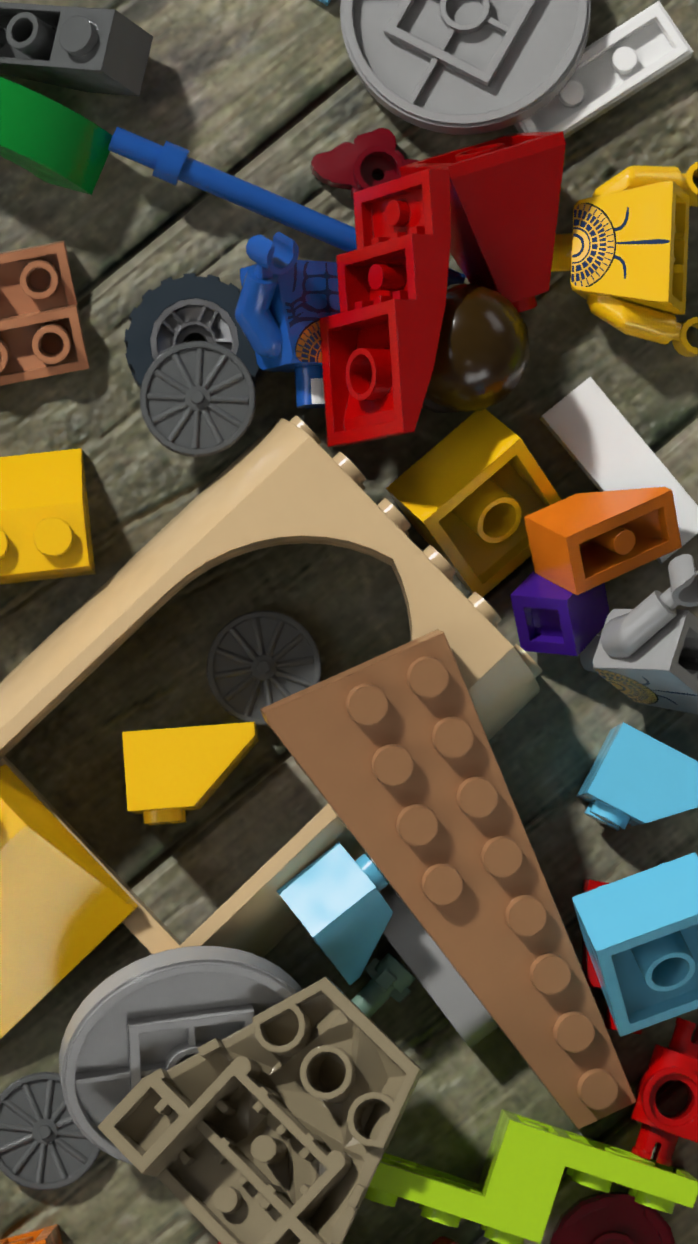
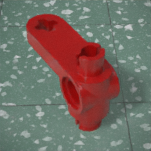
M679 1017L676 1018V1026L669 1047L655 1044L647 1071L638 1083L636 1103L631 1115L632 1119L642 1123L635 1146L632 1147L631 1153L650 1160L654 1146L657 1143L652 1159L656 1163L668 1167L672 1165V1157L679 1137L698 1143V1024L691 1040L696 1023ZM667 1081H682L688 1091L686 1106L682 1111L674 1115L661 1114L655 1103L657 1090Z

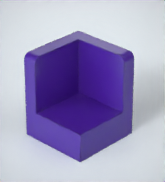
M533 571L510 595L520 647L524 651L578 656L602 630L607 615L610 613L605 583L575 595Z

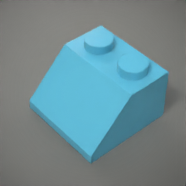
M623 722L610 730L576 797L589 803L584 812L587 816L614 830L619 831L620 828L625 830L627 824L631 826L646 824L698 807V761Z
M695 852L572 897L586 948L620 1037L698 1009V856Z

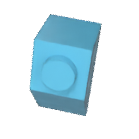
M338 842L278 889L277 892L347 983L351 985L360 978L393 914L392 909L380 893L389 884L365 853L354 861L340 842Z

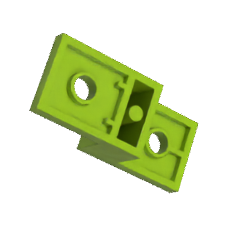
M502 1109L478 1183L384 1152L364 1198L391 1207H395L398 1197L419 1203L418 1208L422 1210L420 1214L422 1217L454 1228L459 1227L461 1218L481 1224L480 1228L485 1231L484 1237L500 1244H523L524 1239L541 1244L565 1166L568 1167L566 1174L572 1176L571 1180L578 1184L609 1193L612 1182L629 1187L628 1194L635 1197V1202L669 1214H673L676 1203L693 1209L698 1194V1180L685 1169L673 1165L668 1167L656 1163L653 1159L647 1160L630 1151Z

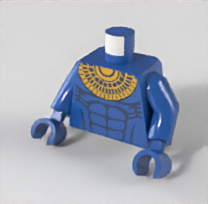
M280 231L275 233L273 241L261 234L255 235L248 240L246 252L249 258L256 262V264L240 269L242 289L235 309V319L255 352L257 365L262 371L295 372L297 408H325L319 318L340 313L337 262L297 260L299 255L297 243Z

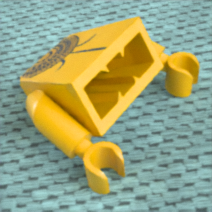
M698 162L691 165L685 173H681L676 166H628L597 187L592 197L581 199L575 203L573 209V233L555 235L551 272L571 271L570 283L572 290L587 300L592 314L620 332L663 345L669 344L672 340L674 349L679 354L685 357L698 356V348L691 346L687 340L688 328L692 326L698 329V317H693L680 323L677 322L675 315H684L686 310L690 206L698 207V188L693 182V177L698 178Z

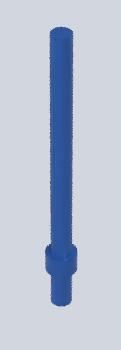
M118 126L112 136L108 147L109 151L154 169L152 176L175 186L180 180L346 252L357 249L354 227L188 157L190 153L188 149L166 141L164 146ZM449 268L447 287L452 284H463L466 278L465 274Z

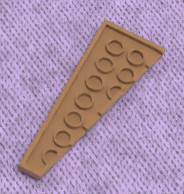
M439 629L261 708L260 711L267 725L270 726L299 767L319 790L338 818L358 841L377 869L426 933L436 943L455 971L475 994L494 1022L514 1045L530 1069L579 1130L635 1103L636 1099L444 632Z

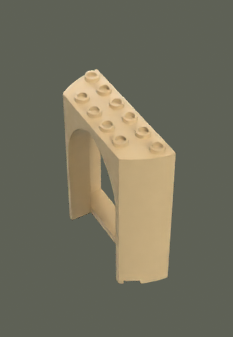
M296 415L290 421L279 418L0 682V766L6 764L138 905L122 923L151 954L190 946H221L239 949L263 958L300 923L278 894V889L338 842H340L354 861L364 853L367 855L348 828L332 810V807L327 804L182 943L5 756L166 602L192 580L231 558L277 545L299 543L327 544L355 550L392 566L401 586L407 607L410 641L437 629L444 632L488 741L540 692L535 678L542 673V669L519 645L515 644L513 646L496 629L502 619L491 605L476 592L469 598H466L452 583L456 571L451 564L431 545L424 551H421L408 537L410 534L408 529L411 527V524L403 514L386 498L377 505L363 491L366 489L363 485L366 478L361 471L340 451L331 458L320 446L322 442L317 435Z

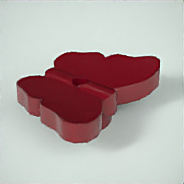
M378 128L372 132L358 135L353 143L344 142L331 151L315 155L310 167L312 174L322 183L335 188L351 190V198L353 199L354 192L401 178L402 175L399 167L417 162L418 160H405L403 154L395 150L396 138L389 129ZM379 174L383 179L377 181L373 179L372 175Z

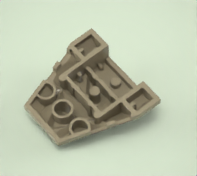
M324 977L252 1017L253 1023L222 1040L218 1038L212 1039L197 1048L199 1053L168 1070L160 1068L142 1078L97 1127L141 1174L157 1177L221 1244H342L423 1070L330 979Z

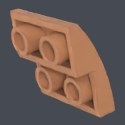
M65 240L0 253V386L89 369Z

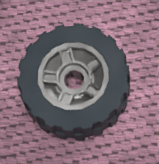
M196 273L183 274L184 277L174 280L170 277L161 281V285L153 291L149 289L142 296L143 301L138 308H133L129 317L131 322L129 330H125L124 342L127 351L125 354L132 376L140 389L145 373L160 354L175 345L183 343L184 340L189 342L193 339H198L200 334L205 337L206 342L221 345L240 358L247 367L254 387H256L255 381L258 375H262V370L257 365L255 352L235 319V309L241 291L232 283L227 285L221 282L219 277L209 274L207 277L196 276Z

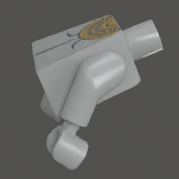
M682 554L672 559L668 565L671 587L663 593L655 590L634 609H613L607 615L601 635L597 634L580 653V661L586 671L597 672L634 702L698 714V618L689 610L676 609L679 605L686 607L698 606V570L695 571L693 556Z

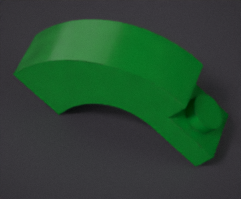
M0 77V156L21 166L46 183L92 195L110 153L108 147L113 135L64 105L29 88Z

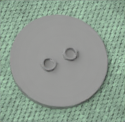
M341 0V30L346 51L359 80L367 91L392 114L408 123L434 132L454 135L481 134L506 128L530 117L547 105L563 89L575 72L587 44L591 20V0Z
M190 946L170 949L149 955L121 968L100 983L82 1001L73 1014L61 1042L59 1053L60 1082L63 1098L73 1122L81 1133L96 1147L118 1160L133 1165L97 1127L140 1080L160 1068L168 1070L199 1053L197 1048L212 1039L218 1038L222 1040L253 1023L252 1017L301 991V986L283 969L267 959L239 949L221 946Z

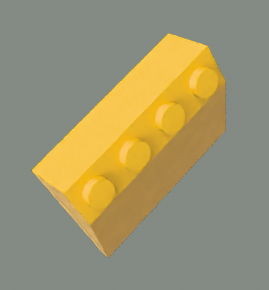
M6 764L0 766L1 1040L138 907L132 898Z

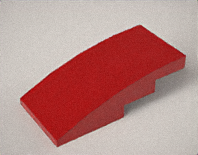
M426 169L353 193L357 249L336 255L340 313L319 318L328 447H341L415 432L434 369L446 306L451 245L450 170Z

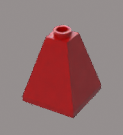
M563 131L509 133L400 166L399 170L402 177L426 169L450 170L451 255L470 284H479L501 293L513 304L518 312L536 307L535 295L548 292L550 287L566 149Z

